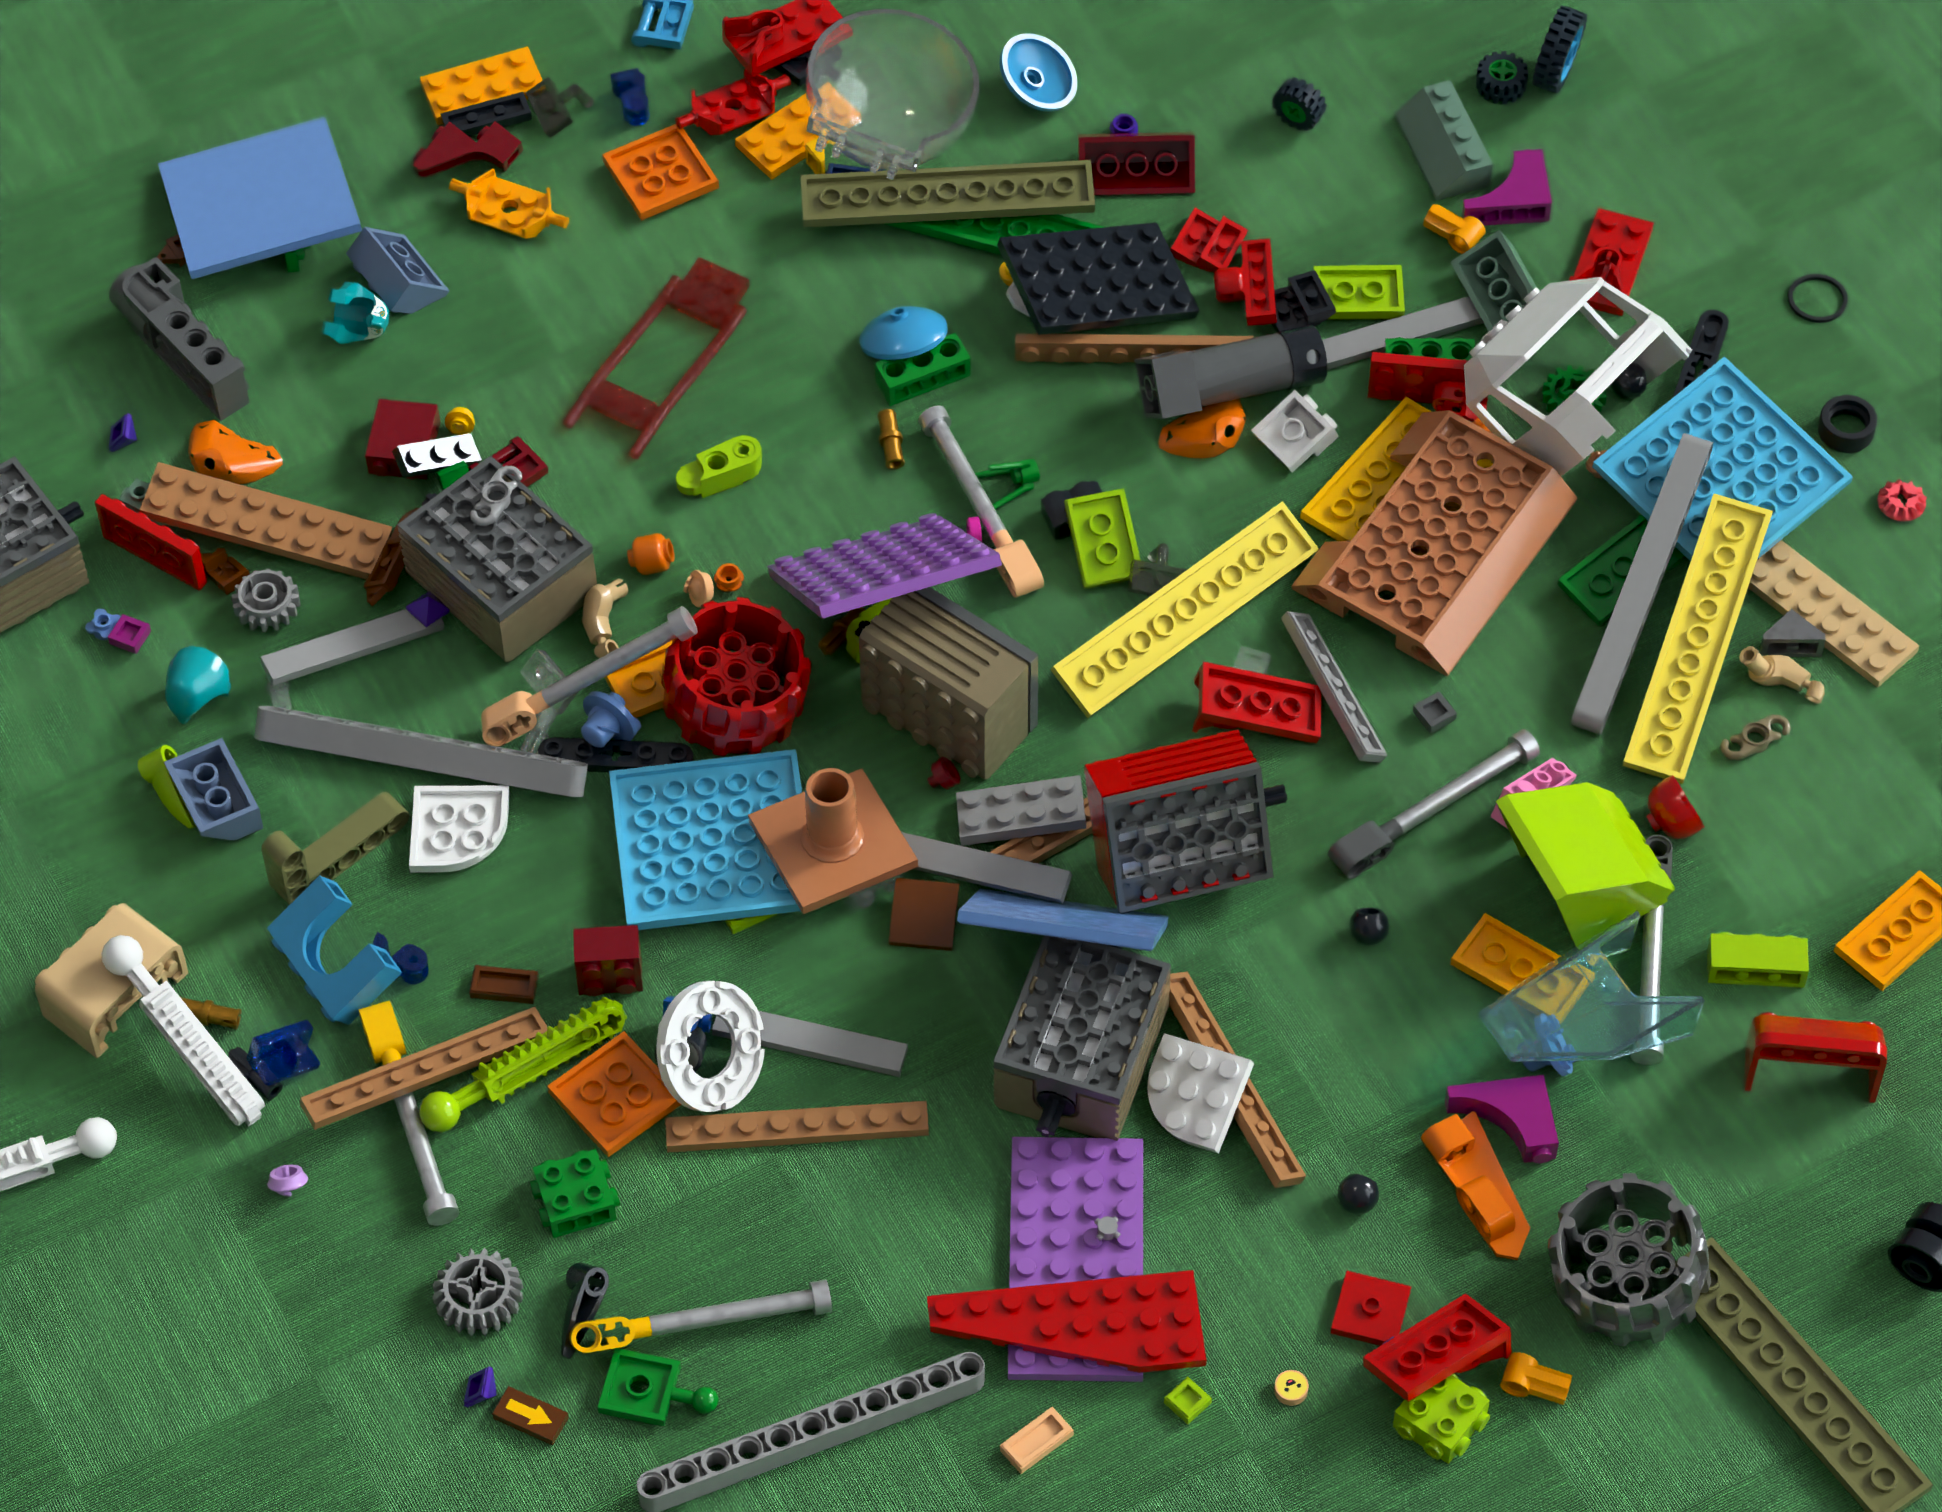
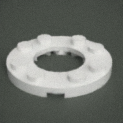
M701 981L692 984L673 999L659 1023L656 1054L661 1079L669 1093L680 1104L689 1109L714 1112L732 1108L746 1097L758 1079L765 1049L761 1048L760 1030H764L754 1002L739 987L721 981ZM708 1014H714L727 1025L730 1031L732 1046L731 1055L726 1067L718 1075L708 1079L696 1074L692 1069L693 1066L689 1064L690 1048L687 1043V1037L691 1036L690 1030L698 1019H702L703 1016Z

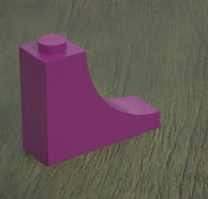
M1525 149L1513 151L1511 172L1507 179L1490 193L1476 198L1464 199L1462 218L1466 216L1476 217L1484 226L1549 222L1552 199L1543 150Z
M1544 1075L1447 1086L1445 1096L1447 1114H1469L1475 1111L1478 1117L1494 1123L1504 1130L1515 1142L1524 1163L1534 1162L1541 1164L1551 1159H1556L1559 1141Z

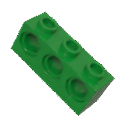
M956 332L947 335L940 344L923 354L898 360L881 359L874 363L875 381L889 406L971 376V358Z
M1385 338L1384 353L1469 361L1472 358L1469 352L1475 347V339Z

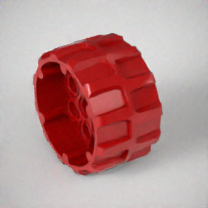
M737 597L736 601L721 603L712 600L702 604L700 611L692 616L697 626V634L685 641H680L678 638L673 639L672 644L666 649L661 684L665 689L663 710L668 719L675 720L682 730L681 737L688 743H698L713 750L712 754L724 757L727 753L758 754L761 753L762 748L777 740L781 743L790 736L794 718L799 717L803 712L811 673V661L803 655L804 635L799 628L793 629L781 617L782 611L773 606L769 609L751 603L749 598ZM755 661H763L764 664H760ZM707 664L712 667H704L702 665ZM687 668L692 670L693 679L689 681L686 678ZM781 674L785 678L784 687L779 685V675ZM730 676H738L740 679H734ZM760 687H765L769 690H762ZM707 691H712L716 694H708Z

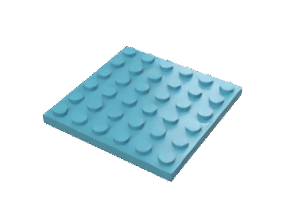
M1725 356L1593 462L1592 466L1649 521L1683 433L1713 442L1709 461L1675 545L1690 561L1713 494L1773 511L1758 556L1759 559L1848 486L1853 479V476Z
M796 749L609 771L627 925H638V930L801 911L748 819V814L802 793Z

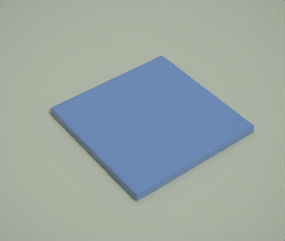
M325 117L158 163L191 279L362 231Z
M980 888L959 909L957 921L962 924L1151 951L1166 930L1169 916L1139 911L1120 913L1117 908L1064 901L1063 904L1022 894Z

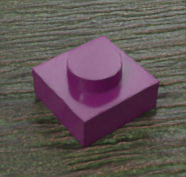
M122 614L108 636L109 644L137 654L151 632L150 624Z

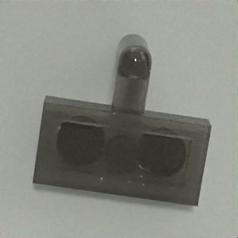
M549 77L525 92L545 134L550 138L573 123L565 103L574 97L586 108L591 107L594 103L593 98L577 84H572L559 93L554 81Z
M1160 543L1148 554V559L1153 563L1133 560L1130 563L1128 592L1151 596L1188 569L1168 566L1169 546L1166 543Z

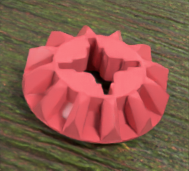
M1900 478L1894 483L1887 481L1886 485L1880 488L1877 498L1880 510L1887 517L1896 521H1912L1920 517L1926 508L1927 496H1924L1922 492V487H1915L1912 480L1909 483L1902 482ZM1899 494L1904 495V498L1907 499L1905 507L1901 500L1898 499Z

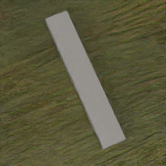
M1468 296L1323 339L1327 357V370L1372 356V352L1384 353L1385 338H1436L1483 324L1484 322Z
M407 609L261 656V665L274 686L444 630V622L440 618L428 627H425Z
M1287 611L1281 617V620L1359 761L1381 763L1387 757V753L1310 615Z
M901 832L918 859V867L914 868V870L1060 904L1064 902L1073 876L1071 871Z
M758 1011L764 1030H760L761 1046L900 1077L908 1051V1044ZM716 1016L712 1027V1035L731 1039L727 1025L721 1018Z

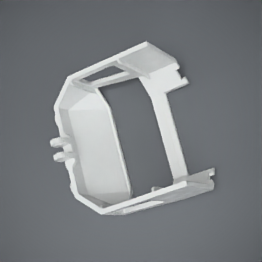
M1601 277L1549 283L1542 290L1535 287L1523 299L1526 304L1522 308L1517 305L1505 316L1508 322L1501 319L1493 326L1491 331L1482 337L1481 341L1469 352L1472 358L1464 364L1466 405L1494 435L1553 466L1560 476L1595 450L1591 445L1603 435L1607 439L1616 431L1591 403L1632 362L1638 363L1645 370L1646 383L1649 384L1679 360H1686L1692 351L1663 318L1605 282ZM1598 291L1634 318L1637 323L1619 336L1587 301ZM1579 310L1616 350L1564 402L1548 416H1545L1500 385L1518 370ZM1488 395H1492L1528 422L1532 428L1520 438L1514 440L1480 404V401Z

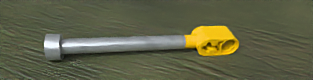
M390 1000L358 1009L375 1064L382 1062L383 1065L401 1059V1056L407 1054ZM410 1092L394 1100L427 1197L423 1204L427 1221L430 1225L434 1226L444 1225L458 1217L459 1209L454 1195L445 1191L424 1125L420 1120L414 1094Z
M826 1279L809 1282V1289L635 1319L614 1316L580 1322L571 1329L569 1340L577 1351L590 1353L624 1347L630 1344L633 1339L813 1309L814 1315L831 1313V1296ZM616 1322H620L621 1327H627V1333L622 1335L621 1341H618L615 1336L604 1337L606 1344L601 1345L602 1335L598 1328L599 1324H604L603 1331L615 1329ZM584 1327L590 1328L595 1335L594 1342L588 1347H581L576 1340L578 1331Z

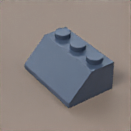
M364 227L346 252L353 262L354 269L366 278L369 288L381 297L389 311L393 313L412 314L445 297L449 293L448 288L404 234Z
M223 738L164 762L201 836L235 841L263 829L259 807Z

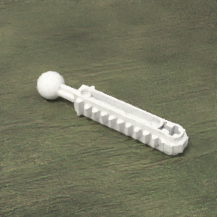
M124 935L109 939L101 953L102 962L106 969L114 975L128 977L143 996L140 999V1008L216 1100L230 1120L237 1126L244 1122L251 1126L259 1120L262 1115L260 1110L265 1107L261 1096L167 980L159 986L141 964L143 961V950L139 942L130 936Z
M89 1118L80 1124L76 1135L45 1145L41 1135L0 1149V1192L54 1174L52 1163L80 1153L92 1159L105 1157L112 1152L116 1145L117 1133L115 1128L108 1120L103 1118Z

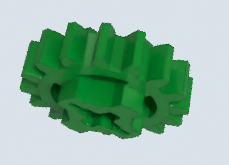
M1567 364L1566 371L1557 367L1555 375L1549 373L1547 375V382L1543 383L1542 403L1547 404L1546 411H1554L1594 372V369L1585 372L1583 371V365H1579L1578 369L1575 370L1571 364ZM1559 387V391L1556 394L1555 390ZM1607 388L1591 403L1600 414L1602 413L1603 406L1606 405Z

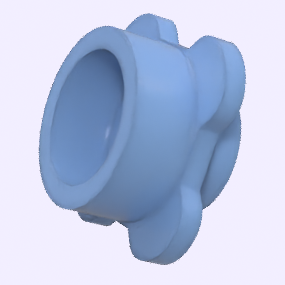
M97 609L94 612L92 621L85 625L86 631L89 634L93 633L97 639L108 640L109 634L121 616L118 614L111 615L105 609Z

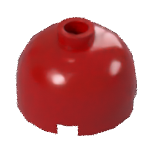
M1673 775L1663 779L1653 787L1648 795L1647 804L1650 814L1646 818L1655 832L1661 829L1670 838L1685 839L1705 828L1693 805L1689 802L1685 792Z

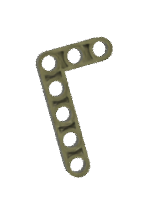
M382 792L303 851L283 831L272 833L266 838L261 847L269 885L290 905L319 875L330 880L335 879L397 833L408 822L409 812L390 793Z

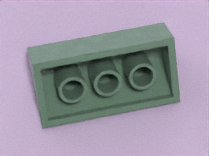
M1451 80L1423 87L1395 112L1394 117L1436 201L1490 187L1493 163Z
M1500 230L1451 261L1454 270L1488 331H1491L1493 326L1501 319L1508 322L1505 316L1517 305L1522 308L1526 304L1523 299L1537 287L1515 247Z

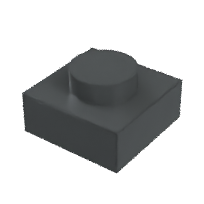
M1439 691L1413 705V713L1430 734L1455 721L1457 717V712Z

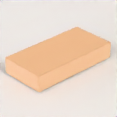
M1051 1407L1000 1445V1451L1022 1474L1074 1435V1430Z

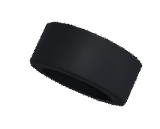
M1847 394L1835 396L1828 400L1821 409L1818 433L1821 440L1828 447L1838 452H1858L1868 447L1874 439L1878 416L1874 407L1863 398ZM1842 414L1852 415L1864 423L1865 429L1856 433H1845L1836 429L1831 424L1830 419Z

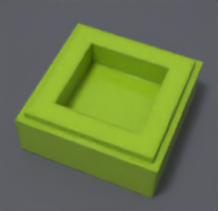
M1188 1376L1164 1397V1404L1186 1424L1192 1422L1212 1403V1398Z

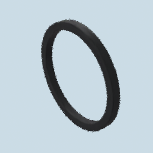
M1808 274L1793 282L1789 289L1788 302L1793 312L1802 319L1814 323H1826L1839 318L1844 313L1848 303V295L1844 286L1836 279L1823 274ZM1809 280L1826 281L1840 291L1843 297V304L1832 315L1825 317L1811 316L1796 306L1793 300L1795 288Z

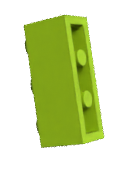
M1730 932L1711 933L1707 948L1708 983L1805 988L1809 973L1808 938H1798L1793 935L1775 937L1763 934L1736 935Z

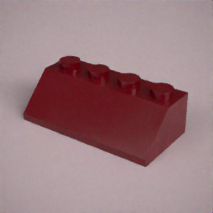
M1193 132L1077 134L1078 161L1091 160L1094 195L1195 193V134Z

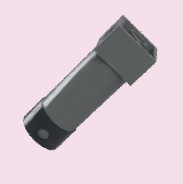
M1313 325L1282 330L1275 334L1193 351H1172L1134 359L1145 418L1164 419L1202 411L1203 406L1285 389L1292 390L1323 383L1327 376V357L1320 333Z

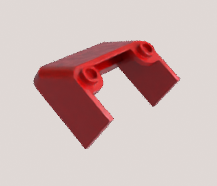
M1771 1012L1761 1013L1751 1021L1745 1046L1744 1091H1751L1759 1059L1869 1069V1102L1875 1103L1887 1064V1046L1883 1030L1875 1023L1869 1021L1856 1023L1779 1016Z

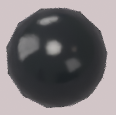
M1632 362L1611 383V388L1620 398L1631 400L1640 397L1646 390L1647 379L1645 370L1638 363Z
M1373 907L1355 910L1349 922L1351 935L1358 943L1367 946L1383 941L1388 935L1390 928L1387 915L1381 909Z
M1350 1174L1338 1186L1337 1195L1341 1206L1345 1210L1353 1214H1365L1377 1204L1379 1189L1377 1183L1372 1179L1360 1174Z

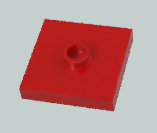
M1346 1271L1331 1326V1334L1381 1346L1391 1337H1396L1400 1334L1412 1286Z

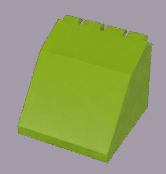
M1585 782L1507 794L1496 800L1520 856L1523 858L1528 855L1555 899L1578 952L1668 902L1667 897L1675 890L1668 875L1661 869V864L1650 846L1645 844L1646 840L1637 825L1630 819L1631 816L1624 804L1613 792Z

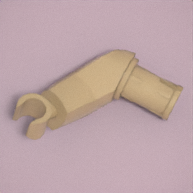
M615 579L605 586L603 584H596L590 588L585 596L582 623L591 644L597 645L594 653L599 658L619 648L617 643L610 639L612 632L608 616L613 602L624 598L628 594L626 583L617 587V585L623 582L621 579Z
M1748 646L1741 651L1740 661L1747 666L1749 677L1754 682L1764 686L1785 685L1799 692L1806 688L1808 690L1805 698L1815 704L1822 702L1825 695L1823 684L1819 681H1809L1811 673L1789 656H1762L1753 646Z

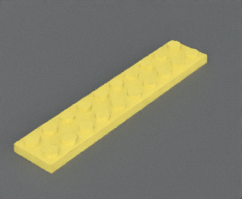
M1713 494L1623 761L1624 767L1663 779L1673 775L1679 784L1684 783L1772 517V510Z
M1282 501L1055 664L1050 670L1085 716L1089 718L1317 553L1319 548Z

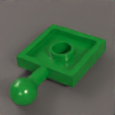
M615 1348L598 1404V1413L664 1427L671 1401L692 1404L697 1412L708 1414L716 1409L719 1399L717 1393L710 1387H701L695 1392L676 1388L681 1369V1362L679 1360ZM637 1381H644L649 1385L648 1389L643 1393H635L630 1387Z

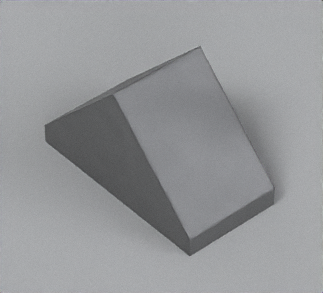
M1791 609L1763 634L1759 653L1762 656L1822 657L1826 640L1825 634Z

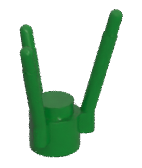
M1033 458L1018 462L988 465V470L975 473L977 478L1010 473L1012 482L1015 485H1021L1015 491L993 503L992 505L995 510L1024 492L1034 490L1033 483L1040 480L1039 468Z

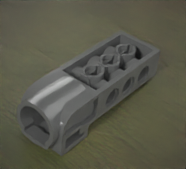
M155 257L141 265L132 266L118 275L109 290V300L130 322L133 331L220 421L250 403L247 392L249 385L244 378L243 372L246 369L243 362L237 356L232 357L224 342L220 338L215 339L202 320H196L191 309L184 302L180 280L159 258Z

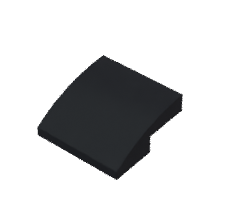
M1316 270L1288 277V286L1275 290L1277 323L1271 324L1276 332L1307 325L1316 327L1336 313V308Z

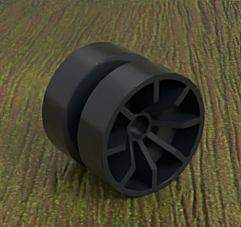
M1924 1202L1917 1206L1906 1222L1905 1229L1900 1231L1889 1247L1888 1257L1893 1267L1905 1279L1925 1290L1942 1292V1205Z

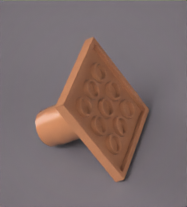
M836 768L818 770L808 779L805 792L748 814L751 827L803 915L918 867L916 855L862 768L849 774Z

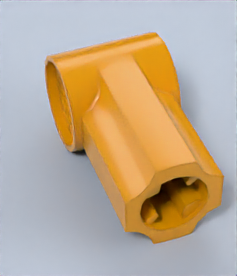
M1433 204L1430 207L1423 221L1424 227L1448 239L1452 249L1460 254L1474 247L1486 233L1483 223L1476 217L1466 216L1462 218L1438 204Z
M1514 1352L1511 1353L1500 1387L1512 1396L1526 1397L1530 1394L1564 1405L1573 1375L1539 1365L1538 1361L1528 1354Z

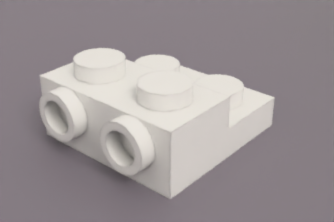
M1296 390L1289 394L1251 430L1254 436L1292 473L1313 453L1319 456L1339 437L1335 431V428L1338 426L1327 413L1321 416L1316 411L1318 405L1307 394L1302 397Z

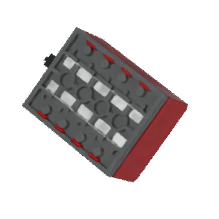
M1238 729L1084 765L1097 867L1120 913L1274 878L1266 807L1286 803L1288 798L1283 784L1263 788L1261 767L1256 758L1253 757L1252 751L1249 750V746L1245 743Z

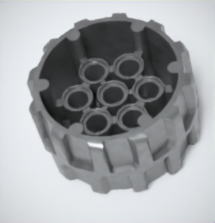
M1623 1173V1178L1600 1182L1597 1179L1585 1185L1586 1191L1575 1201L1565 1202L1558 1211L1560 1223L1558 1232L1548 1239L1552 1273L1560 1302L1572 1310L1578 1327L1585 1333L1599 1332L1610 1337L1614 1345L1626 1346L1630 1341L1651 1339L1652 1343L1663 1341L1665 1333L1682 1322L1686 1325L1689 1324L1696 1317L1695 1304L1699 1299L1700 1293H1707L1710 1288L1711 1277L1708 1246L1702 1229L1700 1215L1693 1205L1684 1206L1676 1197L1674 1186L1666 1181L1661 1180L1659 1184L1638 1179L1636 1173ZM1638 1218L1651 1220L1645 1222L1644 1225H1640ZM1609 1223V1229L1607 1231L1603 1229H1598L1599 1227ZM1620 1227H1633L1627 1233L1617 1231ZM1654 1236H1662L1664 1238L1662 1242L1657 1244L1649 1242L1650 1238ZM1673 1237L1677 1246L1683 1247L1688 1244L1691 1248L1689 1257L1681 1256L1678 1259V1267H1676L1674 1257L1670 1254L1673 1248ZM1596 1245L1606 1246V1249L1600 1253L1591 1251ZM1583 1252L1586 1262L1589 1264L1587 1270L1588 1281L1586 1283L1581 1273L1570 1275L1572 1262H1582L1584 1258ZM1627 1256H1636L1638 1258L1631 1264L1622 1262ZM1664 1266L1669 1268V1271L1665 1274L1659 1275L1654 1273V1270L1658 1267ZM1601 1276L1611 1277V1280L1605 1284L1596 1282ZM1634 1286L1643 1288L1639 1294L1627 1293ZM1653 1288L1663 1291L1651 1298V1290ZM1619 1294L1621 1296V1300L1623 1303L1611 1302L1607 1300Z

